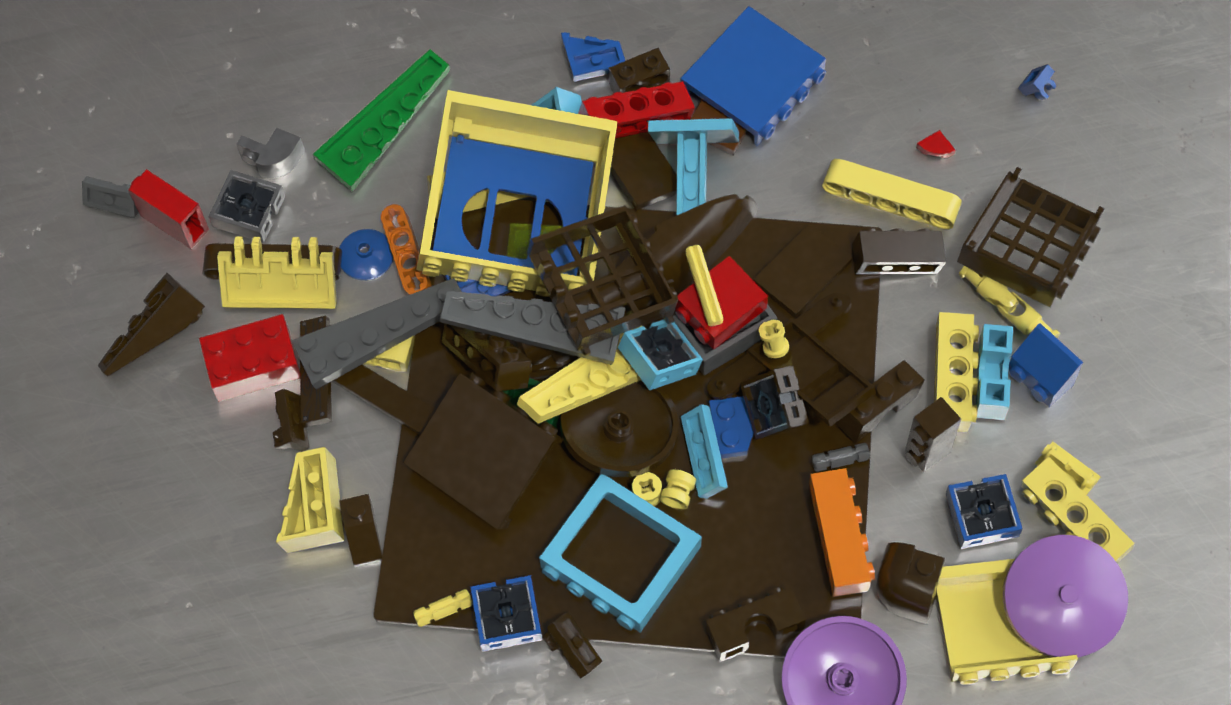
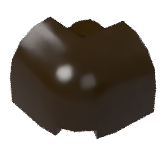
M888 543L879 567L876 583L879 598L888 611L900 617L928 625L945 558L917 550L915 545Z

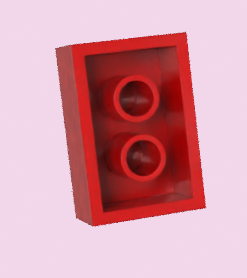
M283 314L199 338L211 387L218 402L300 379L299 364Z

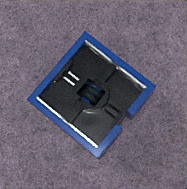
M1006 474L983 478L980 484L973 485L972 481L947 487L945 495L961 549L1020 537L1023 528Z
M531 575L506 580V585L496 586V583L493 582L471 586L482 652L542 641Z

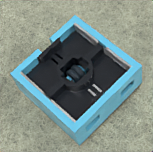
M665 319L652 323L648 329L642 326L624 332L618 349L649 390L696 375L703 361L675 322L667 324Z

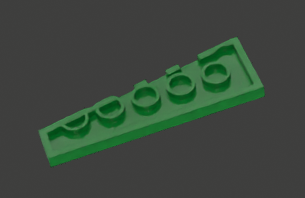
M431 49L428 50L314 152V160L350 191H354L449 73V64Z

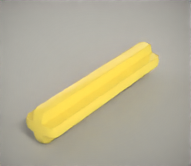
M699 245L689 246L686 248V257L707 323L711 327L723 323V314L702 249Z

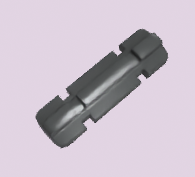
M866 443L857 444L855 448L849 446L827 451L828 454L826 455L824 453L813 455L812 465L814 470L819 472L827 470L829 466L832 469L853 464L855 460L862 462L870 458V451Z

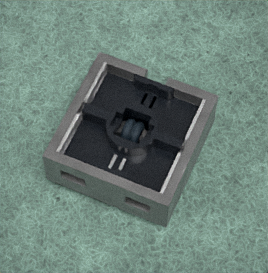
M230 170L208 216L212 227L249 239L261 237V242L264 243L273 224L271 216L272 214H278L285 199L283 187L276 183Z

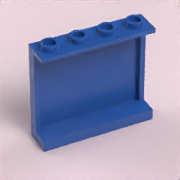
M748 6L680 78V82H684L690 96L695 93L755 135L754 144L758 146L763 139L768 140L772 136L776 125L781 120L785 121L790 116L797 102L802 103L806 99L810 88L814 84L818 85L826 75V58Z

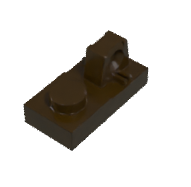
M284 388L275 392V409L278 419H280L281 427L272 432L274 447L280 450L293 448L301 452L309 449L307 428L301 425L300 395Z
M568 611L546 627L548 631L542 638L552 652L560 648L562 649L570 667L575 670L580 679L589 674L602 662V659Z

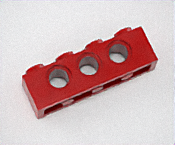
M681 81L676 83L667 82L661 86L651 88L641 87L635 91L625 93L616 92L610 96L599 98L590 97L582 101L578 114L617 121L615 138L648 132V121L690 120L695 106L684 82Z

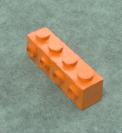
M846 468L810 474L809 488L833 597L869 591L871 580H875V573L872 562H867L865 552L869 550L866 534L860 533L859 524L862 523L860 506H854L852 496L856 495V488L853 477L848 478Z

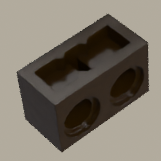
M659 48L609 67V85L614 93L635 91L641 87L651 88L670 82V67Z

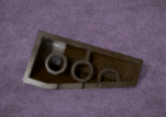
M166 273L143 300L147 306L142 313L133 315L129 320L128 333L120 335L114 341L98 364V367L106 376L111 375L186 329L190 323L194 324L201 317L202 309L205 305L170 274Z

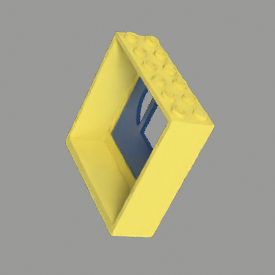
M447 90L416 270L422 271V274L426 276L448 275L451 276V279L455 278L459 282H466L468 279L479 281V284L483 286L494 287L496 284L508 286L507 288L512 291L523 292L525 289L536 291V294L540 296L550 297L529 255L527 259H519L488 252L498 191H505L536 198L531 241V238L540 236L545 201H549L556 208L561 217L563 227L587 219L586 211L593 164L596 163L588 218L604 213L617 121ZM450 136L452 137L438 223L436 228L434 246L432 251L430 250L442 175L444 170L448 140ZM483 190H488L480 248L477 250L469 243L463 232L462 213L466 204L474 195ZM591 235L585 237L582 258L598 253V248ZM582 239L573 242L579 254ZM566 244L557 247L550 254L556 267L575 261ZM597 260L585 264L593 281ZM578 267L561 273L568 290L587 284L581 271L579 276H577Z

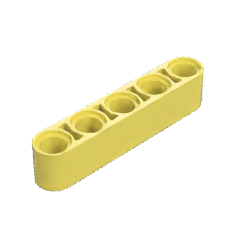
M833 159L830 162L822 184V188L832 195L941 229L953 228L962 204L961 199L950 192L843 159Z

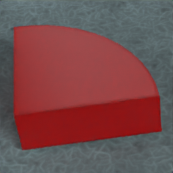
M940 130L919 141L916 146L924 155L929 154L941 158H949L954 156L956 152L955 148Z

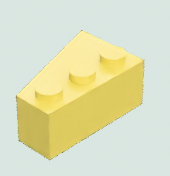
M326 447L296 453L288 487L290 490L289 498L282 514L284 519L281 533H278L276 543L287 553L344 541L336 459Z

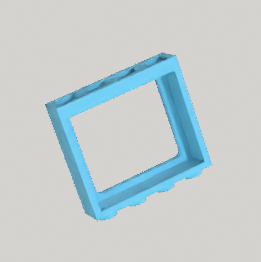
M601 474L539 559L542 572L553 581L561 580L567 584V589L575 596L581 598L584 595L592 601L591 604L598 611L604 614L607 612L617 617V622L628 630L634 628L641 633L701 548L702 536L606 475ZM603 498L677 544L644 593L635 603L626 601L562 558L563 552Z

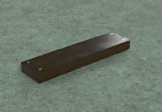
M325 315L300 321V337L330 326V319ZM300 360L301 425L307 428L332 422L331 382L315 389Z

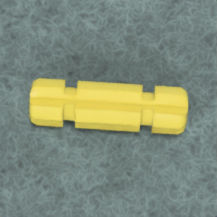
M462 590L455 593V597L450 595L428 604L429 607L426 609L423 606L414 610L413 615L419 627L430 624L432 619L437 621L458 612V608L463 610L472 606L473 603L469 592Z

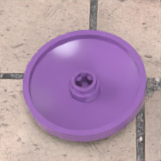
M1055 535L1034 542L1015 558L1005 577L1003 604L1011 627L1029 647L1050 657L1077 655L1079 658L1100 650L1119 632L1127 613L1128 590L1119 565L1105 549L1082 537Z
M851 616L826 618L806 628L793 641L785 656L782 668V690L787 705H902L906 692V668L902 655L894 641L887 633L873 623Z

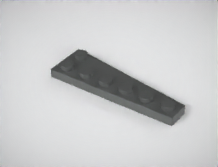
M455 278L292 340L291 342L315 389L324 386L439 322L447 291L462 292Z
M447 291L439 321L610 365L614 362L620 336L619 334L589 346L591 354L584 356L581 350H577L553 302H543L542 299L531 298V300H521L510 296H490L488 294ZM589 304L588 306L577 305L581 314L599 308L597 304ZM619 307L610 311L614 320L624 317L625 307ZM603 314L585 320L589 330L607 323Z

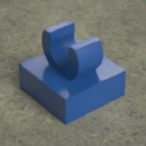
M1048 64L1032 69L1018 89L1024 96L1034 93L1038 100L1048 99L1049 95L1044 91V86L1048 91L1057 87L1056 83L1050 79L1055 71Z

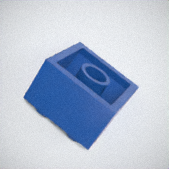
M1039 323L1011 356L1009 372L1017 382L1025 384L1030 389L1031 394L1037 401L1044 402L1050 408L1074 386L1083 361Z

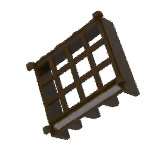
M1016 167L1014 173L1010 171L1007 173L963 243L957 262L1051 308L1056 298L1060 300L1063 298L1069 284L1065 283L1066 280L1072 281L1080 267V265L1076 264L1077 261L1083 262L1091 247L1087 245L1088 242L1094 243L1101 231L1097 224L1105 208L1099 206L1096 213H1093L1035 184L1020 179L1019 175L1022 169ZM1011 203L1030 211L1024 223L1005 214ZM1036 214L1055 223L1049 234L1029 226ZM1000 220L1019 228L1013 240L994 231ZM1060 226L1080 235L1074 246L1054 238ZM1025 232L1044 240L1038 252L1019 243ZM990 237L1009 246L1002 258L983 249ZM1050 244L1069 252L1063 264L1044 256ZM1014 250L1034 258L1027 270L1008 261ZM1039 262L1059 270L1053 282L1033 273Z
M626 205L531 238L527 251L577 350H581L584 356L591 354L589 346L661 318H664L667 324L675 321L672 315L678 303L677 293L672 286L669 287L662 265L655 261L651 253L649 241L642 237L638 229L637 219L633 214L629 213ZM616 227L624 243L606 249L598 233ZM591 235L599 252L581 258L573 242ZM566 244L575 261L556 267L548 251ZM628 250L636 266L618 272L610 255ZM603 258L612 275L593 281L585 264ZM578 267L587 284L568 290L561 273ZM640 272L648 289L630 295L622 278ZM615 281L624 298L606 305L598 287ZM591 290L599 308L581 314L573 297ZM652 295L656 305L639 311L635 301ZM628 304L632 314L614 320L610 311ZM603 314L607 323L589 330L585 320Z

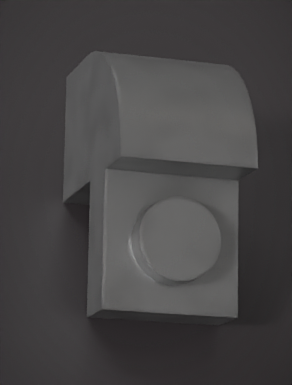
M279 128L275 129L266 145L242 135L236 144L242 160L250 165L256 164L259 175L263 178H279L288 174L296 167L305 152L301 137Z

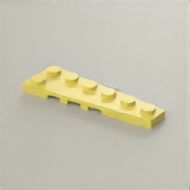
M624 333L619 336L615 359L612 365L580 357L521 395L517 405L539 424L641 380L618 349Z

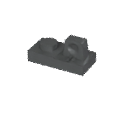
M88 176L82 181L83 205L133 218L138 214L135 203L128 191L130 185H116L112 182Z

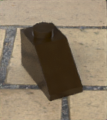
M369 494L339 500L354 567L381 562V544Z

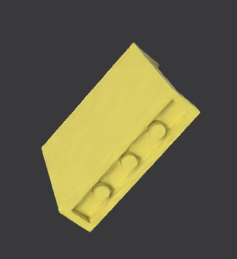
M1015 559L943 567L936 589V599L951 682L960 681V684L968 685L978 682L981 678H991V681H1002L1008 679L1009 675L1016 674L1029 678L1039 675L1042 671L1051 670L1052 674H1063L1069 672L1070 668H1073L1077 662V655L1050 657L1037 652L1024 643L1011 627L1003 604V586L1008 569Z

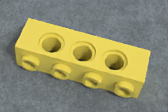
M939 312L936 322L934 402L942 397L961 418L957 432H968L971 422L976 423L977 405H972V395H977L978 378H973V369H977L978 352L973 351V342H978L979 325H974V314ZM951 343H959L964 348H954ZM951 369H958V370H960L963 374H962V375H954V374L951 373L950 370H951ZM956 395L962 399V402H954L949 397Z
M1047 457L1022 480V488L1024 489L1022 494L1033 505L1038 503L1045 510L1043 513L1044 517L1053 526L1059 525L1066 532L1065 535L1088 539L1089 534L1093 532L1101 533L1105 538V542L1099 546L1105 549L1117 563L1133 549L1135 543L1050 457ZM1050 489H1056L1061 492L1062 498L1059 501H1050L1045 493ZM1076 510L1082 513L1084 519L1079 523H1072L1068 520L1067 514L1070 511Z

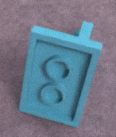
M733 119L648 121V132L656 144H677V215L706 203L707 143L739 142V130Z

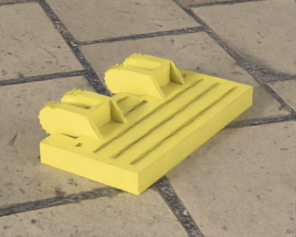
M236 236L234 239L235 263H232L231 251H219L217 255L222 307L336 308L337 298L333 252H321L319 257L317 237H310L308 243L310 259H302L300 238H292V264H289L288 252H264L262 254L261 237H253L252 239L253 258H245L242 236Z

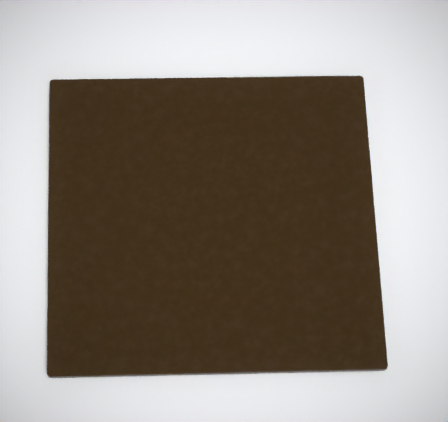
M513 200L495 205L489 253L527 259L536 201ZM545 202L540 235L563 227L558 211L550 202ZM587 205V211H586V217H587V218H588L589 206H590V205ZM605 206L604 212L613 210L618 207ZM486 207L462 213L463 232L469 243L477 250L480 248ZM627 208L629 213L636 217L638 229L642 237L647 240L655 233L656 224L677 216V212L648 209L636 211L635 208ZM435 217V223H434V229H433V235H432V241H431V247H430V250H432V251H433L434 240H435V234H436V228H437V223H438V219H436V217ZM753 218L729 248L708 268V271L730 256L753 280L811 223L851 255L853 260L800 315L832 293L840 292L847 294L851 299L850 310L815 337L871 384L874 383L880 274H856L852 243L859 231L869 228L876 229L877 231H882V229L870 226ZM616 227L601 231L600 239L606 249L624 243ZM582 238L581 251H580V256H581V258H582L583 246H584V240H585V238ZM556 248L551 249L548 252L552 254L556 250ZM628 250L610 255L615 267H618L631 256ZM603 258L597 260L594 281L610 273ZM578 268V271H577V276H579V273H580V269H579V268ZM442 274L436 277L429 276L432 286L446 281ZM525 289L523 292L511 291L502 295L521 300H531L532 298L542 299L543 302H552L550 297L540 296L536 294V291ZM768 296L767 304L777 316V320L784 324L793 317ZM661 318L659 320H656L643 326L646 329L650 328L652 323L664 320V318ZM437 322L415 335L407 392L436 409L441 404L459 373L471 375L474 372L442 343L444 323ZM507 339L511 344L515 346L514 340ZM747 350L706 375H703L698 369L696 375L661 386L673 401L679 419L678 435L671 454L661 465L649 471L659 477L662 483V490L667 487L666 477L669 470H681L694 476L681 416L701 404L709 406L710 400H718L712 398L707 391L709 381L748 353ZM551 355L540 364H531L532 370L566 367L580 357L574 356L556 364ZM488 383L485 384L488 388L494 391V389ZM742 389L729 398L743 396ZM807 413L808 424L757 440L753 434L747 455L721 458L728 488L706 499L698 497L695 484L694 490L689 493V506L683 510L669 507L660 501L655 506L656 508L702 536L701 548L640 633L634 628L628 630L617 622V617L609 612L604 614L598 611L591 604L592 601L584 595L580 598L572 594L567 589V584L561 580L553 581L543 574L540 565V556L601 474L579 463L568 451L563 441L562 443H555L509 515L513 520L508 528L496 529L403 463L420 435L402 425L376 594L374 619L381 623L418 626L413 615L416 609L423 606L426 609L429 607L428 604L450 595L455 597V593L462 590H467L472 599L471 586L493 582L496 583V586L506 585V580L531 575L542 636L548 631L546 628L548 625L568 611L588 641L715 652L706 631V620L710 619L709 616L719 610L725 609L728 612L736 609L738 604L747 599L753 598L756 601L764 598L766 593L775 588L782 587L784 590L791 587L806 618L805 628L776 640L769 626L764 623H753L745 629L749 648L747 652L742 653L743 655L785 658L793 641L810 625L820 620L837 616H851L861 619L863 592L836 597L832 595L809 488L810 474L846 468L848 478L853 477L856 495L852 496L854 506L859 505L862 514V523L859 524L860 533L866 534L870 458L862 462L855 460L853 464L832 469L829 466L827 470L816 472L812 465V456L819 453L826 455L828 454L827 451L849 446L855 448V445L866 443L869 451H871L872 432L855 444L836 423L829 427L818 416L813 418ZM559 423L556 434L562 438ZM637 476L607 477L632 492V483ZM603 498L563 552L562 558L626 601L635 603L644 593L677 544ZM472 604V606L463 610L458 608V612L437 621L432 619L430 620L431 623L425 626L478 631L474 605Z

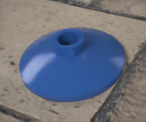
M362 229L348 235L339 247L342 250L341 269L349 277L356 280L367 281L376 279L386 273L393 263L394 258L387 237L377 230ZM364 248H369V251L366 253L360 252Z

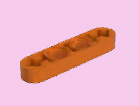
M392 204L387 206L382 211L381 221L404 290L408 295L432 287L429 276L422 274V271L416 270L420 249L407 213L400 205ZM398 215L397 221L400 225V227L397 228L392 222L393 216ZM409 236V240L405 245L396 246V241L399 237ZM416 258L417 261L414 267L410 269L403 268L404 262L407 259ZM413 277H416L421 283L418 290H415L416 285L412 279Z

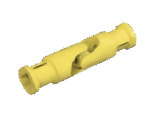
M963 266L959 276L970 281L977 288L976 292L986 301L995 305L998 311L1024 335H1029L1041 323L1056 338L1059 337L1060 332L1057 329L1052 330L1042 321V316L1018 294L1012 291L1009 292L1007 286ZM1019 303L1023 306L1025 312L1022 315H1010V313L1016 310V306Z

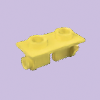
M1052 442L1050 445L1048 444L1043 449L1042 455L1035 462V465L1039 466L1047 457H1050L1086 495L1101 478V476L1055 442Z

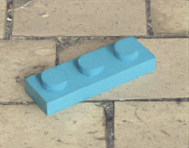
M701 404L682 415L681 420L693 474L697 479L698 497L707 499L728 488L710 407Z

